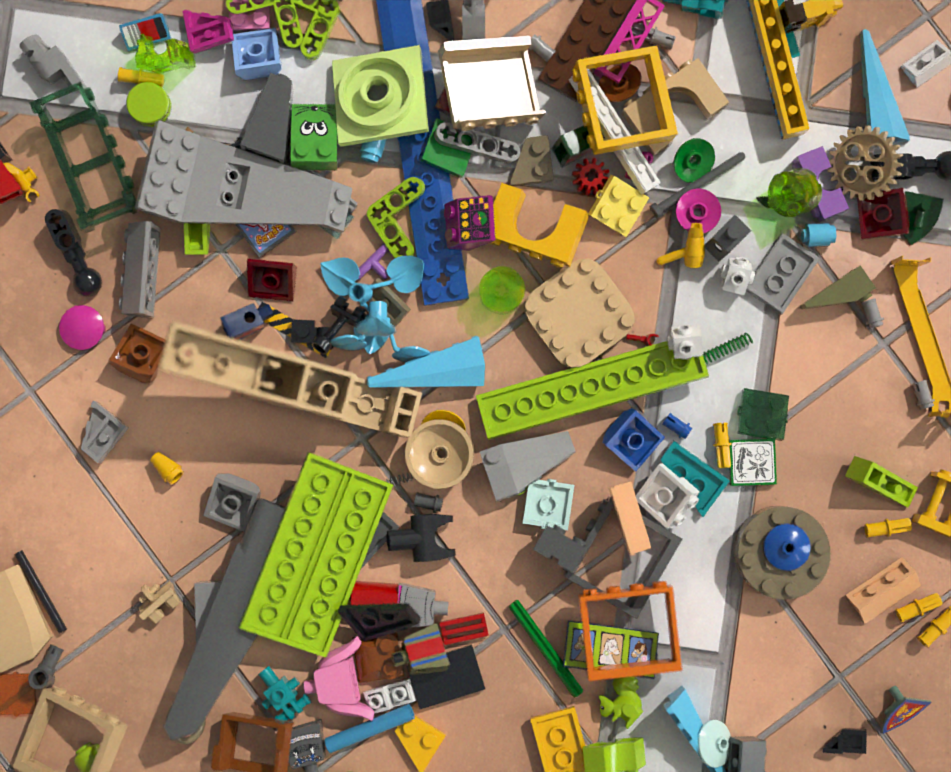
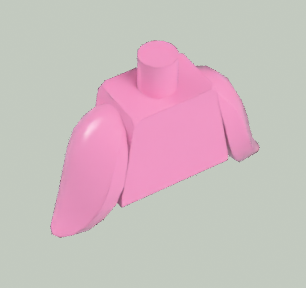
M356 636L349 643L328 652L326 658H321L318 669L314 671V679L304 681V691L306 695L317 693L318 702L325 704L327 709L336 714L362 717L373 721L374 710L368 705L359 702L361 699L354 659L351 656L362 644L359 637Z

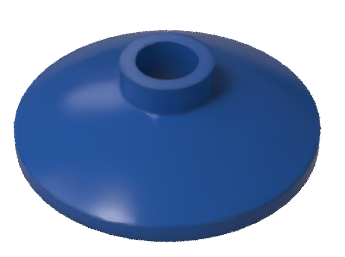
M781 524L769 531L764 541V553L767 560L774 567L781 570L789 571L801 567L807 561L810 554L811 546L807 534L801 528L792 524ZM789 543L793 546L791 552L785 550V546Z

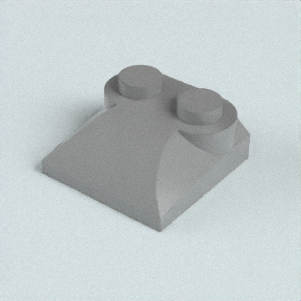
M229 473L217 474L203 516L245 532L257 499L260 498V489L255 483Z

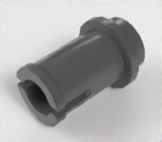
M419 492L416 493L414 507L433 510V513H436V511L441 512L443 498H440L439 495L435 497Z

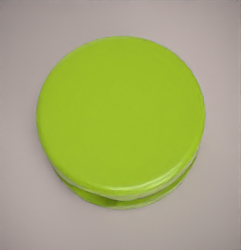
M143 82L137 84L130 90L127 96L126 106L129 114L136 122L143 126L154 127L155 122L158 120L165 122L171 113V100L168 94L155 83Z

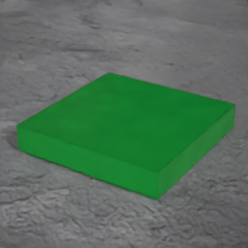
M436 118L420 161L462 178L471 153L439 144L434 138V132L445 121ZM444 129L442 132H440L443 134L444 139H446L448 136H453L447 134V129ZM456 132V134L453 136L455 137V139L453 140L454 142H456L458 132ZM464 134L461 136V141L464 145L470 146L472 144V138L469 135Z

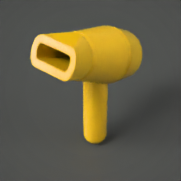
M691 223L685 247L658 257L657 263L664 265L684 257L685 266L689 268L702 267L705 257L703 225L701 223Z

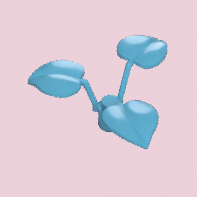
M415 256L397 257L387 266L386 271L391 280L370 285L355 283L360 276L358 265L352 259L345 257L320 263L323 278L331 291L340 296L349 295L353 301L360 302V305L369 312V306L366 302L371 299L372 290L394 283L395 289L401 293L415 291L420 286L423 278L424 262ZM354 327L355 336H361L362 334L357 333L356 328ZM366 336L364 339L367 342L366 352L372 354L378 351L385 344L389 336Z
M372 301L369 303V317H366L364 322L356 326V332L362 334L361 336L343 335L330 340V344L336 348L356 351L367 346V342L364 341L366 336H389L395 351L392 353V357L401 362H408L431 353L417 346L397 347L393 335L395 334V328L390 324V318L387 317V303L383 301Z

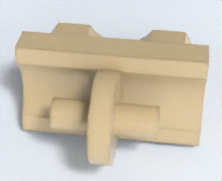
M170 580L161 588L157 583L151 588L146 584L141 587L144 594L138 598L143 603L139 607V617L142 620L148 618L156 624L164 616V612L159 606L165 603L170 609H173L180 603V598L175 592L174 584Z

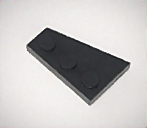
M409 603L340 605L338 609L340 616L363 642L418 626L421 621V617Z

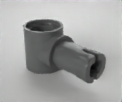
M50 644L43 662L39 663L38 667L29 674L28 682L31 687L43 690L54 685L55 667L64 649ZM44 673L46 680L44 684L39 685L38 677Z

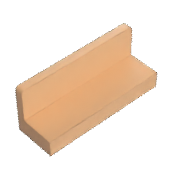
M631 481L609 487L608 489L628 554L633 556L637 552L650 549L651 545Z
M901 557L846 594V597L859 612L861 620L866 624L918 589L921 584L916 571Z

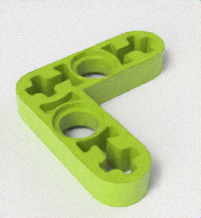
M226 0V8L232 14H241L273 6L283 43L289 48H296L302 43L303 34L293 0H289L290 5L286 4L278 8L276 3H281L280 0H264L260 5L253 3L252 0H248L251 8H247V3L239 6V10H236L235 7H230V3L233 0ZM284 8L292 12V19L288 22L280 18V11ZM295 22L296 27H291L293 34L298 35V39L295 40V44H292L291 41L286 39L290 34L288 28L283 30L282 25H291Z
M293 0L295 6L314 14L300 48L306 59L316 60L320 57L340 12L337 0H321L323 5L329 6L331 3L335 9L326 13V9L319 5V0H315L311 5L304 4L303 0ZM316 24H325L327 27L326 31L323 34L315 33L314 27ZM312 35L314 38L318 39L314 44L316 52L312 51L310 54H308V50L306 49V47L312 46V43L314 41L313 38L310 37Z
M417 177L406 179L373 203L367 210L369 221L394 258L405 256L399 255L401 249L398 244L392 245L396 241L402 247L408 248L406 250L407 256L414 255L412 243L393 216L424 194L425 184ZM411 182L415 184L418 183V192H409L407 194L409 199L407 200L406 195L401 191V189L403 188V191H408L409 189H411ZM395 194H398L402 199L398 207H393L390 201L391 197ZM387 206L391 210L390 213L389 210L383 211L380 214L381 219L374 218L373 216L376 214L375 209L381 210ZM388 226H393L396 229V235L392 239L387 238L385 235V230Z

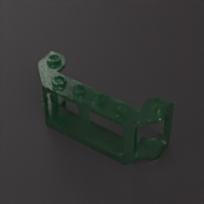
M78 82L29 103L33 113H38L41 121L40 124L47 133L77 208L75 212L79 215V218L76 219L79 228L83 232L88 233L95 230V226L126 213H137V209H135L137 200L132 191L135 188L134 183L129 175L126 176L123 169L126 167L125 161L121 154H117L115 147H118L114 135L108 132L109 121L104 113L101 114L91 88L86 87L82 82ZM80 90L83 100L89 109L55 121L46 108L45 103ZM95 118L108 152L81 164L74 165L61 133L68 128ZM113 162L124 189L121 191L122 198L92 209L79 176L82 173ZM126 204L125 208L94 220L95 216Z

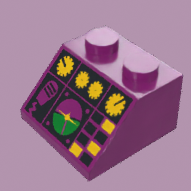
M493 196L459 198L445 204L444 217L446 221L445 239L447 240V249L470 251L495 241Z

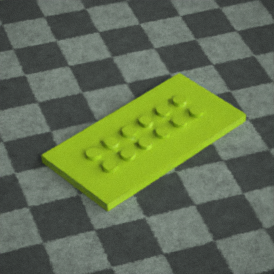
M307 452L239 628L326 658L342 618L338 613L339 606L347 605L393 484Z

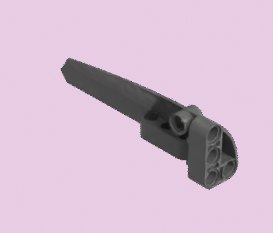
M263 498L257 499L241 542L237 544L164 725V729L171 740L194 734L198 731L258 634L240 629L239 624L286 508Z

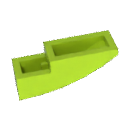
M184 223L185 255L208 254L210 224Z

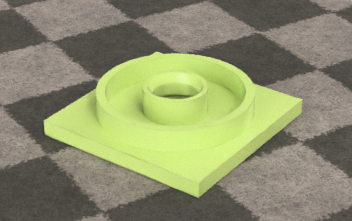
M420 45L332 61L338 144L340 147L429 132ZM374 85H387L388 92L383 99L372 101L368 98L367 94L371 87Z

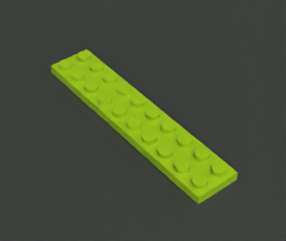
M668 341L591 362L581 367L570 368L476 395L487 438L491 440L709 378V373L703 356L691 357L689 359L674 358L673 350H669Z

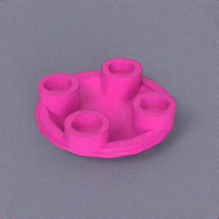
M79 305L68 309L60 320L59 331L60 336L68 346L78 350H85L95 346L100 341L106 331V327L99 312L92 307Z

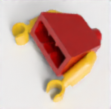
M0 160V204L21 195L28 202H31L28 198L30 192H34L39 197V193L31 187V183L22 170L10 163H2Z

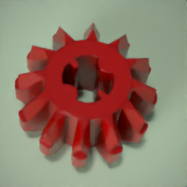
M584 158L583 165L577 163L575 166L578 171H572V176L577 178L572 181V184H580L577 189L578 193L586 189L585 196L587 197L590 194V190L596 196L598 188L600 190L603 189V183H606L608 177L605 175L610 172L609 169L602 170L605 164L603 161L596 165V158L592 159L591 164H589L587 158ZM589 173H593V177H596L592 182L588 181V177L585 178Z

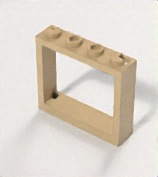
M57 686L45 688L42 690L13 767L21 772H57L34 759L55 703L106 729L90 772H110L128 725L121 722L117 715L102 712L103 709L100 706L87 704L84 702V698L66 693L67 689Z

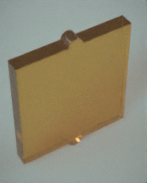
M15 671L13 674H0V715H14L17 717L20 714L34 713L36 708V689L31 687L28 682L30 673H18Z

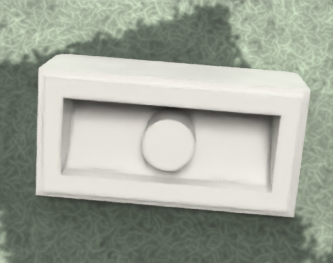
M936 40L901 65V68L913 85L918 88L951 64V51Z

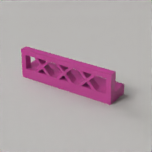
M636 0L604 55L621 52V44L631 41L633 50L639 49L665 5L657 0ZM646 2L657 8L654 15L644 16L643 7ZM642 22L644 33L633 36L631 27L633 24ZM631 62L620 63L621 71L618 76L607 70L608 66L596 68L594 75L599 78L605 75L614 82L619 83Z

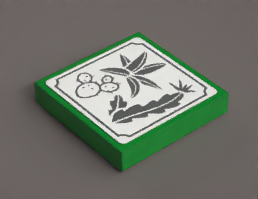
M775 439L729 440V443H731L729 446L731 466L729 467L730 486L777 484Z

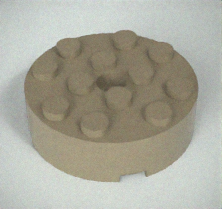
M770 506L760 509L751 515L740 526L735 537L733 549L737 570L747 584L766 596L784 600L801 597L815 589L827 573L831 556L829 540L820 523L808 513L787 506ZM792 524L798 526L809 538L811 546L809 557L801 567L795 570L785 571L778 569L765 556V538L769 531L778 525ZM787 544L785 550L787 552L792 551V544Z

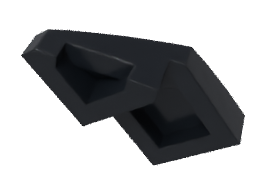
M448 0L426 2L429 26L449 41H454Z
M842 728L823 747V753L843 754V752L866 754L867 729Z

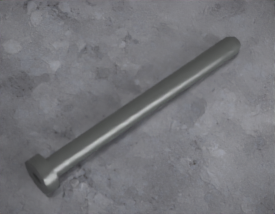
M743 152L737 153L661 203L651 204L650 209L652 213L659 219L663 216L665 210L678 203L683 194L689 190L703 187L742 162L746 157Z

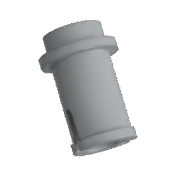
M534 34L530 39L531 46L529 50H533L548 62L556 51L541 39L542 36Z
M876 299L862 302L868 321L866 325H869L870 329L882 326L884 317L881 318Z
M927 380L913 383L912 386L918 400L916 405L920 407V410L934 406L933 401L935 399L931 398Z

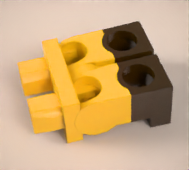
M793 0L783 1L779 6L785 34L809 28L815 23L816 27L824 25L830 17L836 16L837 10L843 8L842 0H809L794 5Z

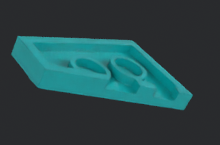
M674 440L660 458L662 463L679 478L684 477L700 491L697 495L699 501L695 507L702 517L705 516L730 482L728 478Z

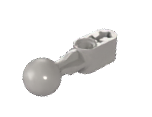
M463 0V41L485 39L484 0Z

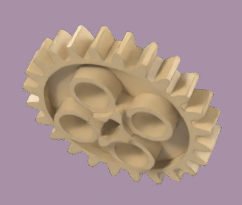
M859 126L856 127L855 132L847 130L848 137L840 135L842 143L834 142L833 145L837 150L829 151L834 156V159L829 160L830 164H833V168H830L828 172H834L835 174L830 179L831 181H838L835 188L844 187L843 195L850 193V199H855L858 196L860 201L865 200L866 195L869 200H873L874 193L878 197H882V189L890 192L891 189L888 184H897L893 177L901 176V173L896 169L903 166L902 163L897 162V159L903 156V154H896V150L900 148V145H892L895 137L886 139L888 131H883L880 134L879 127H875L872 130L871 126H865L864 131ZM854 145L859 149L856 157H853L851 154V149ZM877 146L881 149L879 158H875L873 155V151ZM846 161H877L884 162L885 165H847ZM852 168L857 172L854 180L849 177V172ZM875 169L879 172V179L877 181L871 178V174Z

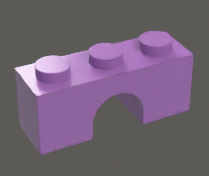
M823 146L801 154L793 160V171L801 179V190L803 195L809 198L811 214L814 218H817L818 222L841 214L849 209L841 188L826 191L819 185L818 177L820 173L831 168Z

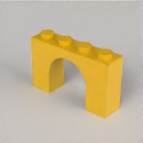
M501 183L493 204L495 241L490 244L500 246V244L507 245L509 250L519 254L521 251L530 253L529 257L542 261V258L551 260L550 264L559 268H563L564 265L570 267L589 218L587 211L565 204L558 224L552 234L542 240H528L523 238L517 229V219L526 194L522 189Z

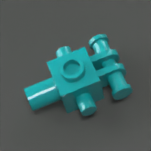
M270 666L258 674L268 687L263 692L267 698L262 701V705L265 709L270 708L272 705L276 711L281 708L283 709V712L276 715L275 719L287 721L290 718L292 720L295 718L296 712L300 714L303 712L302 708L312 703L306 694H303V697L298 701L295 699L298 694L295 688L300 685L296 677L289 681L284 675L279 679Z

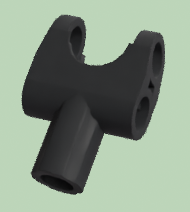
M452 515L410 516L411 529L389 530L386 534L388 551L413 549V562L437 561L456 555L455 549L441 548L435 541L436 530L448 522H453Z

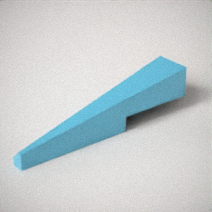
M862 30L860 32L863 99H866L867 126H871L872 130L875 127H879L880 134L883 131H888L886 139L895 137L894 142H909L910 136L868 30Z
M473 336L471 337L472 339L465 342H457L452 344V347L441 351L436 350L429 355L405 362V365L394 369L389 368L385 370L386 372L373 377L369 376L367 377V386H484L485 361L480 338Z
M681 686L668 695L670 701L663 706L699 755L698 735L703 724L686 689ZM706 765L710 772H726L723 765L720 767Z

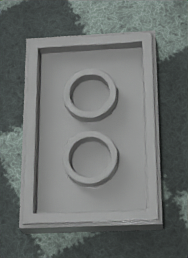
M782 233L756 270L752 285L748 284L746 292L782 315L820 258Z

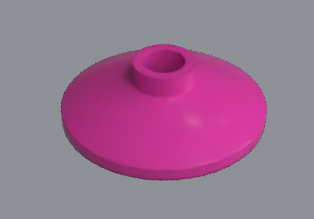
M692 189L683 194L676 206V217L679 224L686 231L689 232L691 223H701L703 225V232L706 233L718 224L721 217V205L718 198L712 192L705 189ZM694 209H699L701 216H695L693 213Z

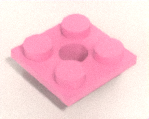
M233 0L230 3V7H235L236 10H239L241 4L247 3V6H249L248 0ZM252 0L257 5L264 2V0ZM270 6L256 9L252 15H246L245 13L232 14L229 12L232 30L270 29Z

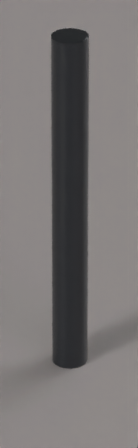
M23 550L14 554L58 633L60 634L67 630Z

